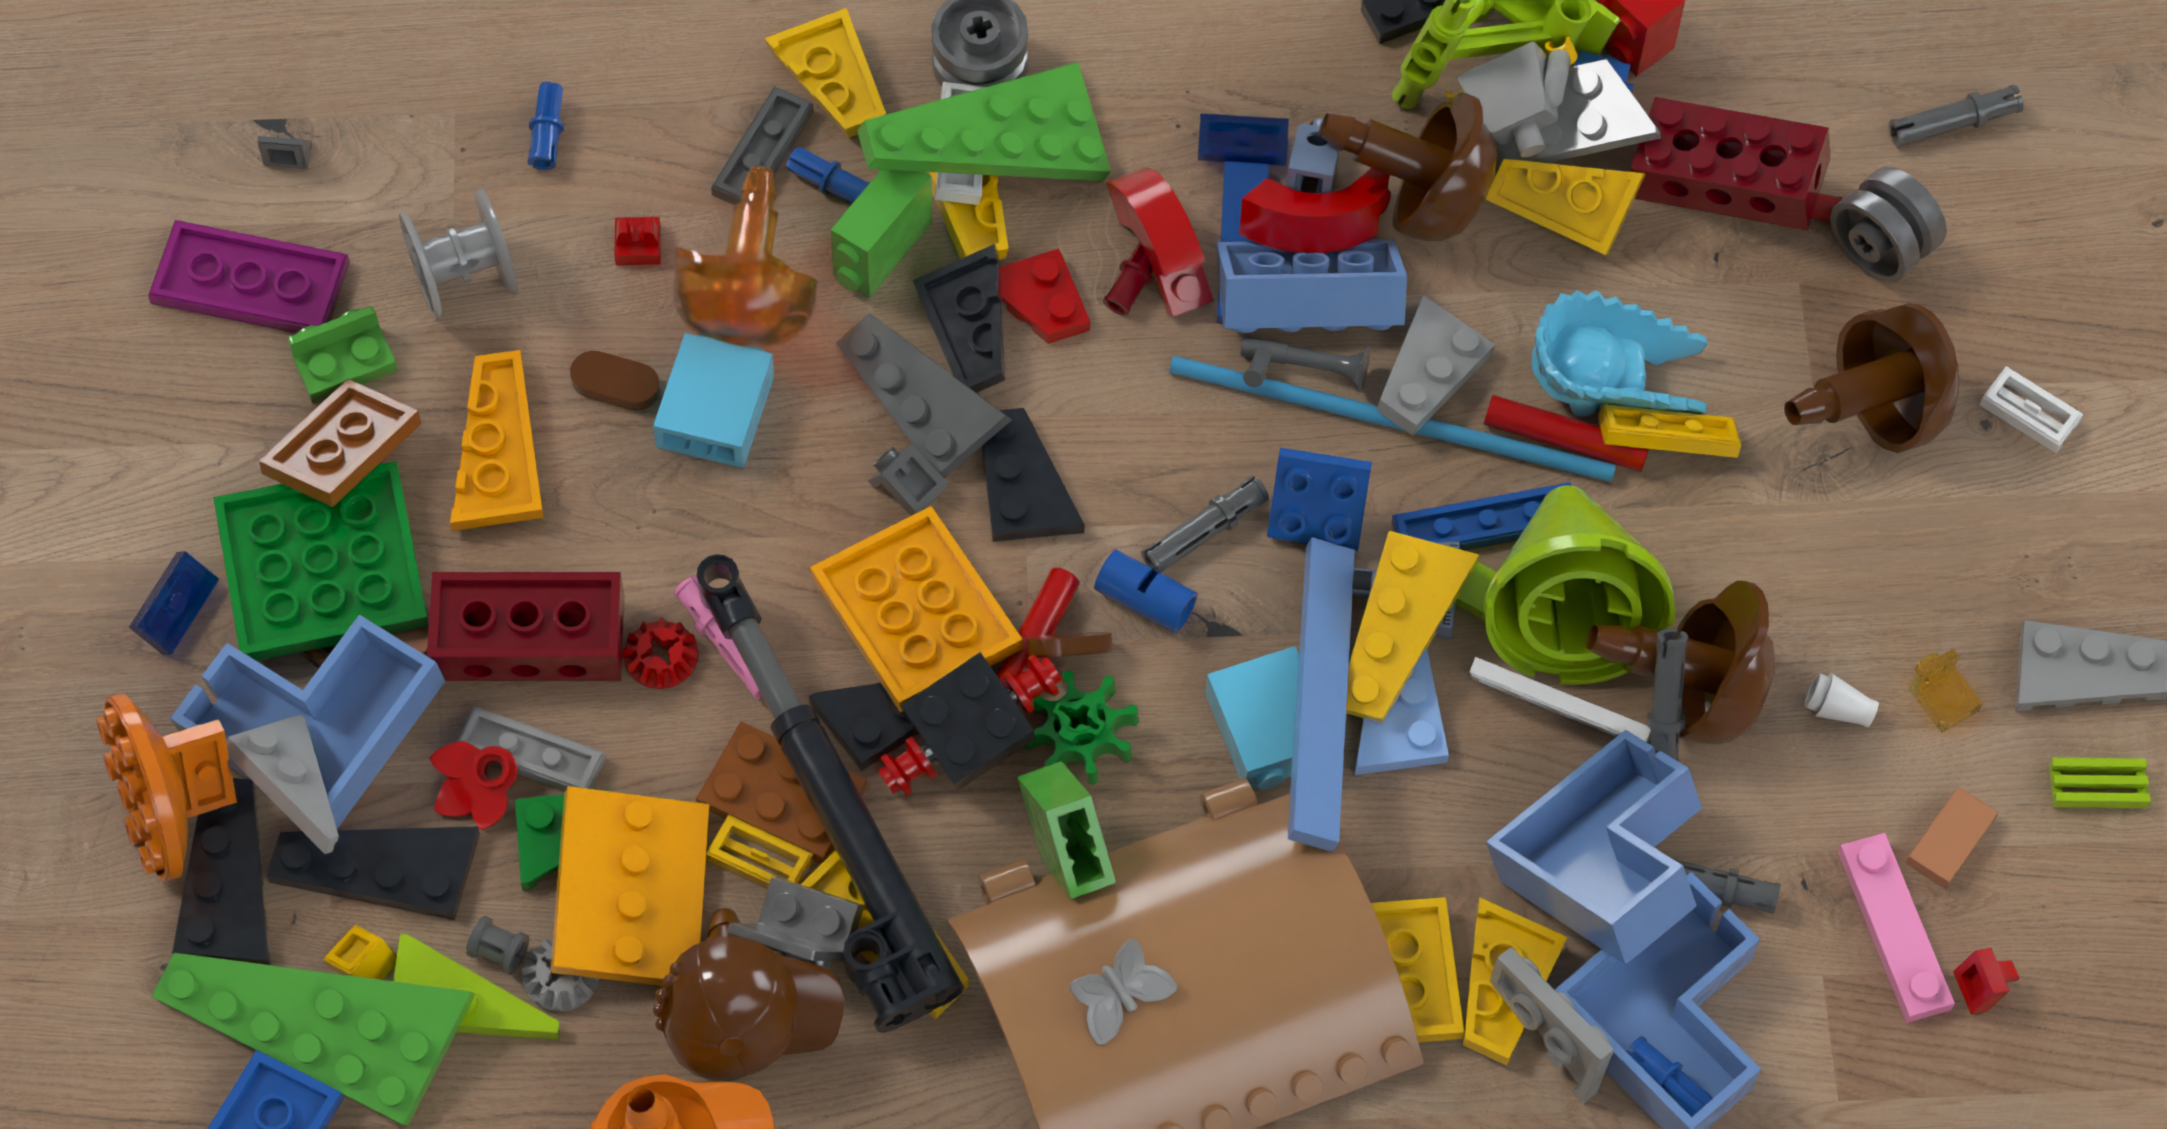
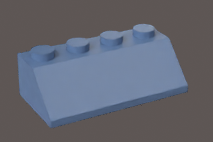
M1370 239L1352 248L1327 253L1289 252L1264 246L1254 241L1216 242L1218 289L1221 317L1225 329H1232L1241 333L1253 332L1258 328H1277L1285 332H1295L1301 330L1302 327H1322L1330 331H1340L1346 329L1347 326H1367L1374 330L1389 329L1392 325H1405L1407 273L1395 239Z

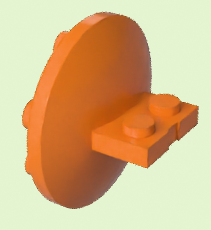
M122 692L109 696L104 703L103 716L96 718V723L103 744L110 745V752L103 754L108 776L111 781L119 780L117 783L118 793L124 809L128 810L130 817L124 818L128 838L132 846L140 843L142 845L138 847V853L146 875L156 873L159 879L164 882L180 878L183 873L187 850V818L237 803L233 777L227 762L229 754L225 731L219 719L161 736L147 715L125 693Z

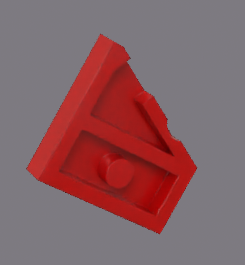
M1059 248L999 267L1001 300L1006 303V310L1019 321L1027 322L1031 326L1032 331L1047 344L1090 331L1091 321Z

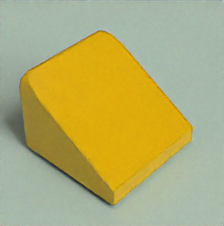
M354 925L325 956L323 961L341 975L383 980L394 969L397 956L382 938Z

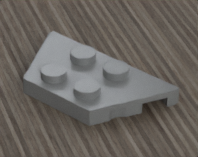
M1607 59L1569 67L1563 102L1557 107L1558 120L1539 129L1546 146L1545 150L1531 157H1521L1515 140L1502 145L1498 142L1496 146L1495 173L1497 174L1503 159L1550 163L1660 139L1661 135L1658 128Z

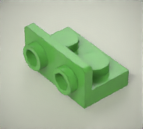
M373 306L349 310L339 318L319 326H307L287 339L293 361L312 403L328 398L347 379L362 385L398 371L394 357L380 329Z

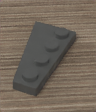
M870 313L836 342L912 444L944 479L1012 420Z

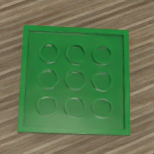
M397 461L378 464L333 507L284 484L213 497L239 651L255 661L337 645L358 615H361L390 634L429 626Z

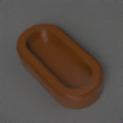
M588 351L576 357L571 365L572 385L584 397L630 410L646 409L653 405L659 397L660 385L658 375L653 368L646 364L600 351Z
M1078 632L1028 637V655L1034 654L1037 658H1054L1108 653L1112 650V633Z

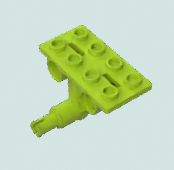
M1445 0L1442 6H1438L1431 11L1401 65L1402 77L1392 91V99L1397 104L1404 94L1406 98L1400 107L1412 109L1417 106L1424 90L1431 88L1437 83L1449 60L1508 53L1533 41L1546 53L1547 58L1549 54L1545 48V43L1552 41L1554 47L1558 48L1565 43V37L1570 36L1577 55L1580 50L1599 55L1619 24L1620 19L1595 0ZM1494 11H1497L1513 23L1469 29L1473 23L1487 20Z

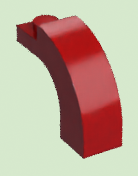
M1145 167L1106 182L1119 224L1129 227L1135 233L1148 256L1167 314L1174 317L1213 302L1214 300L1201 263L1205 261L1202 249L1184 208L1166 180L1157 171Z
M1370 168L1350 186L1336 192L1323 194L1297 191L1266 178L1242 198L1239 235L1264 246L1297 253H1327L1355 247L1378 234L1379 217L1387 209L1391 199V191L1388 190L1390 175Z

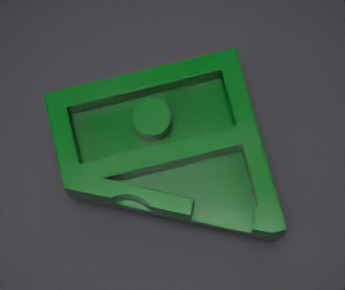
M564 794L515 799L522 891L531 890L536 887L537 880L559 868Z

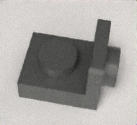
M913 444L900 451H897L894 447L886 451L873 464L878 471L868 480L874 488L882 484L911 516L924 510L949 485Z

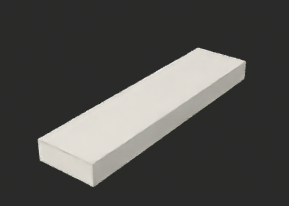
M1477 657L1474 659L1469 673L1472 679L1614 737L1627 730L1647 743L1650 739L1651 729L1647 725Z

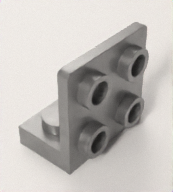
M771 877L758 923H729L727 932L742 938L758 941L772 951L785 953L784 957L810 962L822 967H829L831 961H844V943L849 935L858 930L865 905L780 877Z

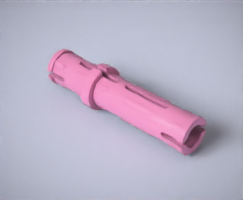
M697 576L687 578L677 586L674 596L691 614L696 622L695 629L701 636H707L715 645L725 661L746 685L755 700L763 699L733 640L725 639L710 610L701 602Z

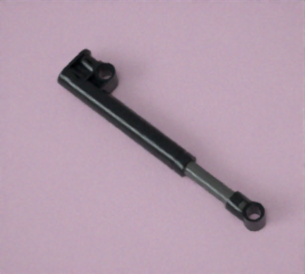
M715 554L708 556L701 561L697 568V582L701 602L710 610L725 639H732L775 718L770 728L777 742L782 746L781 749L874 920L873 923L849 935L844 943L843 954L847 976L855 983L860 994L867 996L878 1016L874 1021L877 1031L885 1033L895 1030L950 1003L963 992L964 986L824 727L820 725L821 722L811 705L801 704L759 626L762 618L740 579L737 564L726 555ZM719 578L730 581L729 584L721 588L709 586L710 582ZM863 951H871L878 956L876 961L867 965L859 964L854 958Z

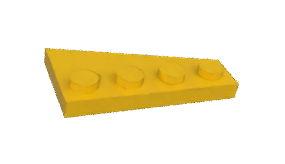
M1393 531L1388 532L1349 663L1347 714L1380 723L1384 722L1412 675L1413 669L1422 653L1428 648L1434 638L1438 626L1459 596L1460 589L1469 574H1472L1479 562V554Z

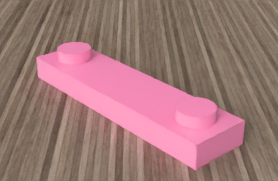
M1881 833L1840 845L1838 855L1906 1023L1951 1011L1955 1004L1886 834Z

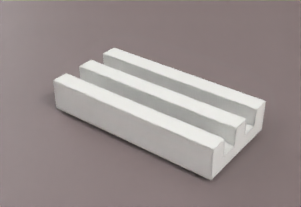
M2007 366L1984 394L1979 404L2056 454L2062 447L2063 442L2071 435L2072 430L2080 423L2083 416L2081 412ZM2006 384L2028 399L2023 400L2003 386ZM2041 407L2046 409L2050 413L2054 414L2058 418L2062 419L2066 423L2063 425L2059 421L2047 415L2046 413L2041 411Z

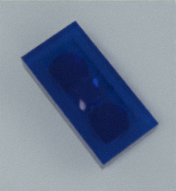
M1200 113L1198 161H1231L1286 166L1289 119Z
M176 552L129 625V628L162 655L172 654L216 586L219 578L188 552Z

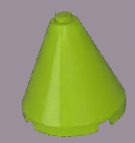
M1561 486L1551 490L1545 496L1492 579L1486 592L1484 615L1486 631L1492 647L1512 668L1531 678H1534L1536 670L1547 674L1559 675L1560 684L1583 685L1607 681L1628 673L1624 669L1623 663H1612L1587 649V636L1593 625L1624 626L1625 629L1629 630L1639 625L1661 631L1667 629L1668 625L1673 626L1675 600L1671 580L1662 564L1585 491L1575 486Z

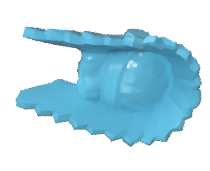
M1578 290L1572 295L1560 293L1554 304L1546 305L1544 315L1539 320V327L1536 328L1535 346L1531 359L1532 370L1541 387L1552 398L1569 403L1574 415L1583 417L1592 415L1597 409L1601 408V405L1605 404L1694 414H1705L1707 408L1706 403L1696 399L1644 390L1646 380L1644 361L1657 366L1666 361L1699 354L1708 345L1705 336L1699 333H1689L1687 326L1673 325L1671 318L1657 319L1654 311L1642 310L1637 304L1624 305L1616 296L1605 299L1597 290L1588 295Z

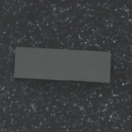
M774 86L711 187L712 196L752 212L813 114V103Z

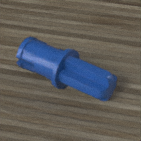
M546 81L540 84L536 114L529 121L532 137L527 162L529 165H533V168L539 170H551L556 167L559 134H562L564 131V123L560 120L563 87L558 83Z
M797 147L791 152L786 164L789 171L819 186V192L823 194L830 192L851 204L870 184L869 181L866 182L843 170L840 162L833 161L830 163L802 147Z
M1639 1037L1630 1045V1048L1634 1050L1632 1053L1629 1050L1626 1051L1691 1117L1713 1099L1707 1091L1682 1071L1683 1065L1680 1062L1672 1063L1647 1042L1645 1037Z

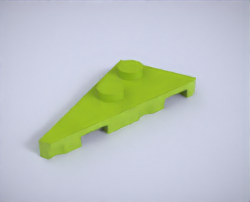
M400 934L394 982L470 991L476 994L457 1033L559 1040L560 1023L558 1020L410 935Z

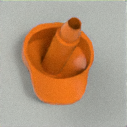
M662 1074L644 1076L621 1086L606 1100L596 1120L591 1123L590 1129H775V1123L770 1105L762 1093L747 1084L733 1082L694 1083Z

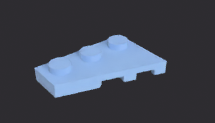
M1427 649L1422 653L1413 669L1412 675L1384 722L1380 723L1363 719L1355 775L1448 762L1449 753Z

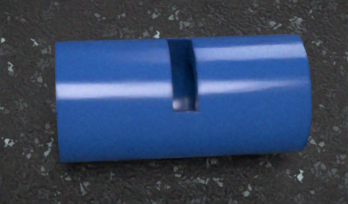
M1117 549L1104 562L1094 585L1095 591L1175 634L1182 629L1188 620L1198 598L1196 591Z

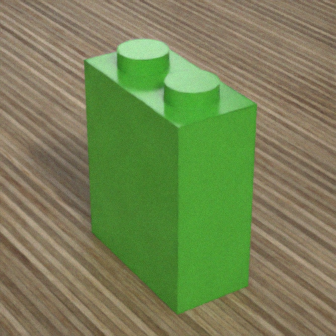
M881 169L831 229L833 276L845 289L852 292L857 290L870 298L933 223L931 175L922 171Z
M1060 761L1018 776L1017 779L1042 863L1070 899L1116 883L1092 797L1066 765Z

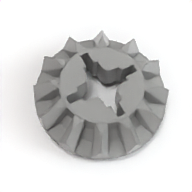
M544 938L540 946L534 951L528 952L527 960L522 968V980L526 993L538 1006L551 1011H568L583 1005L595 993L600 979L571 975L574 980L560 977L551 984L553 976L547 964L551 966L553 940L550 941Z

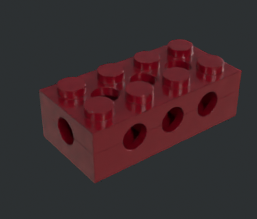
M1659 97L1654 98L1648 116L1660 131L1661 138L1642 142L1638 145L1630 169L1631 172L1644 173L1646 175L1634 199L1808 231L1831 159L1829 127Z
M432 572L427 657L437 663L445 681H621L625 603L621 572Z

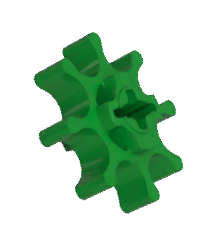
M1067 670L1063 672V682L1067 692L1061 699L1048 701L1038 696L1033 700V713L1043 715L1047 720L1042 727L1034 729L1036 739L1025 745L1024 748L1031 750L1040 745L1050 746L1055 751L1045 761V767L1060 761L1064 764L1069 762L1081 763L1086 767L1088 783L1095 785L1098 783L1099 778L1097 767L1094 763L1101 755L1114 754L1125 763L1132 760L1130 743L1117 739L1114 734L1123 726H1136L1139 724L1138 708L1135 705H1129L1123 709H1113L1106 705L1107 701L1116 693L1115 682L1112 676H1105L1101 686L1096 691L1084 693L1076 689L1074 673Z

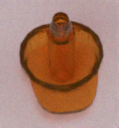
M752 166L740 191L741 202L733 206L726 256L702 255L683 248H676L675 263L677 267L675 268L673 280V298L677 313L687 328L694 334L739 346L751 344L760 348H767L785 344L805 329L816 306L818 284L817 280L813 277L795 272L780 259L772 255L778 212L773 209V203L776 200L774 171L763 166Z

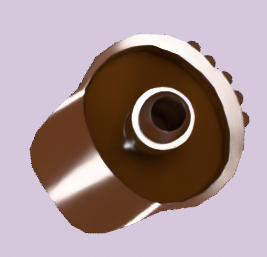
M1468 93L1460 95L1453 103L1443 102L1427 119L1418 137L1369 119L1365 124L1355 120V117L1330 113L1325 115L1319 129L1318 136L1340 151L1345 150L1354 154L1353 160L1355 162L1401 179L1393 212V227L1396 231L1414 239L1444 241L1462 233L1477 215L1495 177L1496 145L1486 125L1483 124V108L1480 100Z
M1908 303L1887 310H1871L1856 315L1845 324L1839 333L1836 351L1838 373L1819 379L1815 383L1814 388L1805 389L1787 401L1784 406L1785 416L1792 425L1818 424L1824 420L1829 423H1836L1857 415L1871 439L1883 449L1900 453L1918 448L1936 439L1952 420L1959 392V365L1954 345L1943 323L1932 311L1918 304Z
M1737 580L1727 586L1715 598L1699 601L1687 612L1677 628V640L1679 639V633L1682 631L1688 635L1681 711L1685 715V728L1681 729L1679 738L1695 743H1729L1750 730L1758 719L1774 676L1773 641L1767 635L1769 628L1768 603L1763 591L1755 583ZM1593 625L1591 627L1586 643L1588 650L1612 663H1623L1624 669L1628 672L1655 679L1658 630L1639 625L1635 626L1632 630L1616 625Z
M729 908L718 909L713 913L707 933V940L693 945L671 964L669 974L663 978L662 988L655 993V999L659 1002L653 1007L654 1015L659 1017L655 1022V1026L659 1031H663L667 1044L676 1060L694 1076L712 1081H733L765 1069L781 1055L823 1050L832 1045L839 1032L845 1001L840 980L830 970L810 962L781 956L758 941L728 933L729 923H741L736 912Z

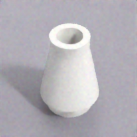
M1818 673L1815 676L1804 704L1805 708L1813 711V716L1859 724L1867 728L1873 722L1879 706L1878 701L1868 698L1833 673H1830L1828 676Z

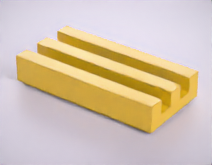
M730 815L727 816L706 853L707 861L766 889L769 887L771 877L777 876L734 857L721 849L724 848L798 884H801L805 877L804 872L807 868H810L814 861L812 853ZM732 832L796 862L795 867L793 868L768 856L766 853L729 838L730 833Z

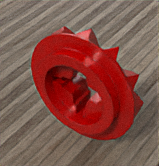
M663 617L656 622L647 623L643 621L640 628L634 633H628L627 642L623 649L624 664L629 675L639 684L653 689H667L681 684L693 673L698 662V646L694 634L685 629L681 621L676 624L668 622ZM652 641L660 643L663 648L671 646L668 650V666L658 655L649 657L653 654Z

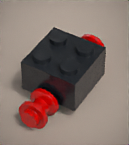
M979 652L902 704L901 707L925 744L921 746L924 750L922 751L911 736L906 739V752L897 758H893L888 754L880 757L885 766L877 771L890 791L894 794L901 789L907 797L912 793V781L921 775H925L930 779L937 777L938 774L928 759L931 762L935 760L938 762L955 789L959 791L1036 739L1034 729L1017 705L1020 703L1027 714H1030L1034 711L1033 700L1044 692L1053 697L1060 694L1056 684L1062 681V678L1049 658L1045 657L1039 661L1033 654L1028 657L1029 669L1016 676L1009 671L1004 673L1002 676L1009 688L1005 689L982 653Z

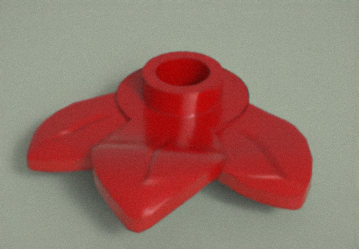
M460 741L445 745L430 756L429 760L432 765L448 777L437 795L434 805L436 813L449 817L466 816L472 813L476 825L482 831L501 820L508 807L507 790L514 784L518 774L516 759L508 750L499 746H488L480 750L468 742ZM499 762L502 765L501 775L496 779H490L487 774L489 765Z

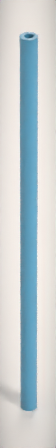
M1173 356L1169 373L1405 431L1378 412V406L1267 378H1264L1263 383L1259 387H1250L1243 380V372L1178 356ZM1429 419L1415 433L1611 483L1616 468L1615 464Z

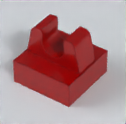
M615 217L614 257L616 265L661 264L660 217Z
M1992 948L1975 950L1953 971L1971 1015L1987 1012L2009 992L2006 983L2015 982L2020 979L2013 961H1997Z

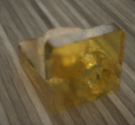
M1954 649L1941 656L1935 652L1923 658L1914 668L1916 672L1909 687V691L1941 733L1979 712L1983 704L1955 666L1960 656Z

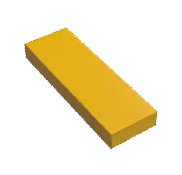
M1608 404L1601 405L1598 415L1604 444L1734 458H1738L1741 448L1735 420L1732 417Z

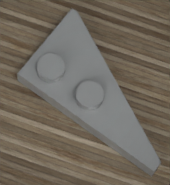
M299 714L229 736L226 741L229 757L324 854L333 852L339 835L306 719Z

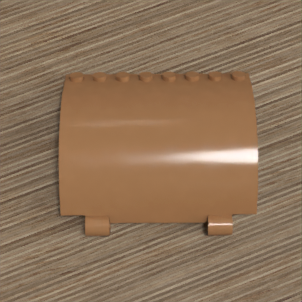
M1246 778L1200 794L1204 818L1108 852L1116 883L1070 899L1052 874L1034 880L1025 859L978 875L986 905L949 918L947 921L951 931L956 936L972 964L991 1004L1015 1062L1038 1129H1255L1424 1064L1396 966L1361 880L1340 840L1334 851L1331 852L1287 839L1290 794L1259 805L1255 793ZM1132 938L1138 941L1144 953L1145 965H1156L1168 972L1177 983V990L1165 1000L1144 1002L1131 995L1137 1003V1009L1133 1012H1128L1122 1004L1123 1021L1116 1036L1104 1045H1100L1095 1042L1088 1031L1086 1022L1088 1005L1077 1000L1070 991V983L1077 978L1089 974L1103 976L1102 967L1107 965L1113 968L1115 955L1123 944Z

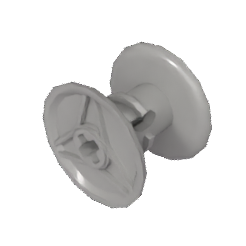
M482 186L477 189L475 194V203L480 223L458 231L455 228L447 229L446 235L421 242L411 218L405 213H399L400 225L420 288L435 321H438L442 315V305L436 285L460 277L466 282L471 280L470 274L493 266L496 267L506 290L510 294H518L517 280L508 248L491 202Z

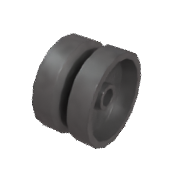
M947 0L937 10L931 26L932 64L934 77L941 87L943 82L989 87L1025 77L1028 69L1027 19L1017 3L1012 0Z
M1883 166L1874 171L1860 184L1858 190L1851 192L1837 203L1830 215L1832 231L1843 251L1866 274L1882 282L1894 283L1902 279L1917 266L1919 259L1928 256L1941 245L1947 234L1945 217L1937 201L1913 176L1896 167Z

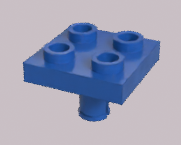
M1280 448L1267 537L1307 544L1313 537L1358 551L1372 462Z

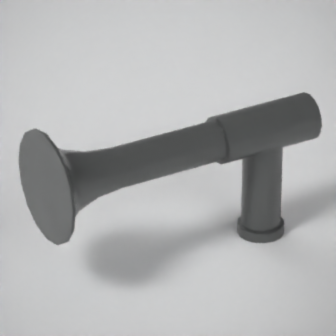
M1245 336L1242 342L1241 356L1253 359L1249 368L1244 373L1243 380L1250 387H1259L1263 383L1264 374L1269 362L1289 363L1342 374L1351 379L1357 385L1358 392H1361L1368 372L1370 347L1366 346L1365 350L1357 355L1343 356L1291 347L1289 344Z

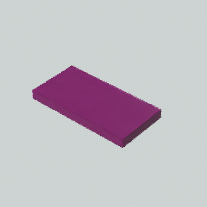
M175 220L148 297L150 304L298 333L307 326H319L331 320L350 260L348 254Z

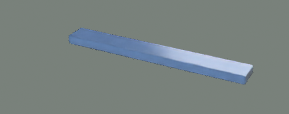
M1312 537L1306 546L1287 839L1333 852L1339 843L1355 550Z

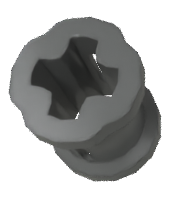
M483 916L471 932L466 946V955L472 958L477 956L484 957L501 965L503 972L512 975L518 969L526 954L530 938L529 935L523 932L515 935L493 925V919Z

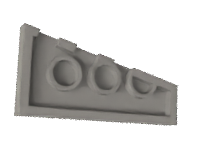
M2024 620L2020 633L2015 711L2032 710L2033 706L2054 705V708L2074 707L2075 703L2101 701V705L2120 703L2122 699L2143 698L2145 701L2167 700L2166 640Z

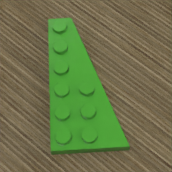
M1078 62L868 119L857 130L868 169L1104 181L1111 172Z
M174 953L151 997L340 1091L342 1094L403 1125L409 1126L476 994L463 990Z

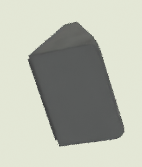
M258 136L257 142L263 165L308 169L312 149L311 140Z

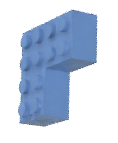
M358 615L303 690L226 643L201 676L212 695L218 700L213 705L205 691L195 684L170 717V720L179 732L219 719L225 731L227 741L229 736L301 714L306 719L336 828L338 829L443 686L445 680L434 660L361 615ZM229 757V760H227L228 767L245 778L250 779Z
M1627 730L1623 731L1486 841L1500 882L1625 965L1697 907L1684 866L1654 848L1702 809L1690 770L1662 751L1656 754L1655 748Z
M1692 872L1687 875L1697 907L1626 965L1601 949L1555 989L1556 992L1564 993L1572 1001L1576 1012L1590 1026H1596L1604 1032L1610 1042V1046L1614 1048L1605 1072L1662 1129H1709L1753 1090L1761 1068L1700 1008L1704 1002L1752 961L1760 939L1730 909L1722 914L1715 933L1710 927L1715 923L1722 901ZM1641 1036L1645 1037L1647 1042L1672 1063L1680 1062L1683 1065L1682 1071L1707 1091L1713 1099L1691 1117L1626 1052L1627 1050L1631 1053L1634 1051L1630 1048V1045Z

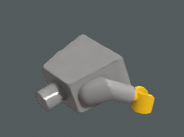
M1570 36L1565 37V43L1558 48L1554 47L1552 41L1546 42L1545 48L1549 54L1548 58L1546 53L1533 41L1457 75L1462 90L1456 94L1448 90L1445 92V95L1451 103L1464 93L1478 98L1483 108V124L1486 125L1491 137L1501 145L1515 140L1521 157H1531L1541 153L1546 148L1539 129L1558 120L1557 107L1563 102L1569 67L1575 63L1578 55Z

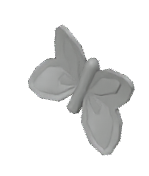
M1132 938L1127 940L1115 955L1113 968L1107 965L1102 967L1103 976L1089 974L1077 978L1070 983V991L1077 1000L1088 1005L1086 1013L1088 1031L1095 1042L1100 1045H1104L1116 1036L1123 1021L1122 1004L1128 1012H1133L1137 1009V1003L1131 995L1144 1002L1165 1000L1177 990V983L1168 972L1156 965H1145L1144 953L1138 941Z

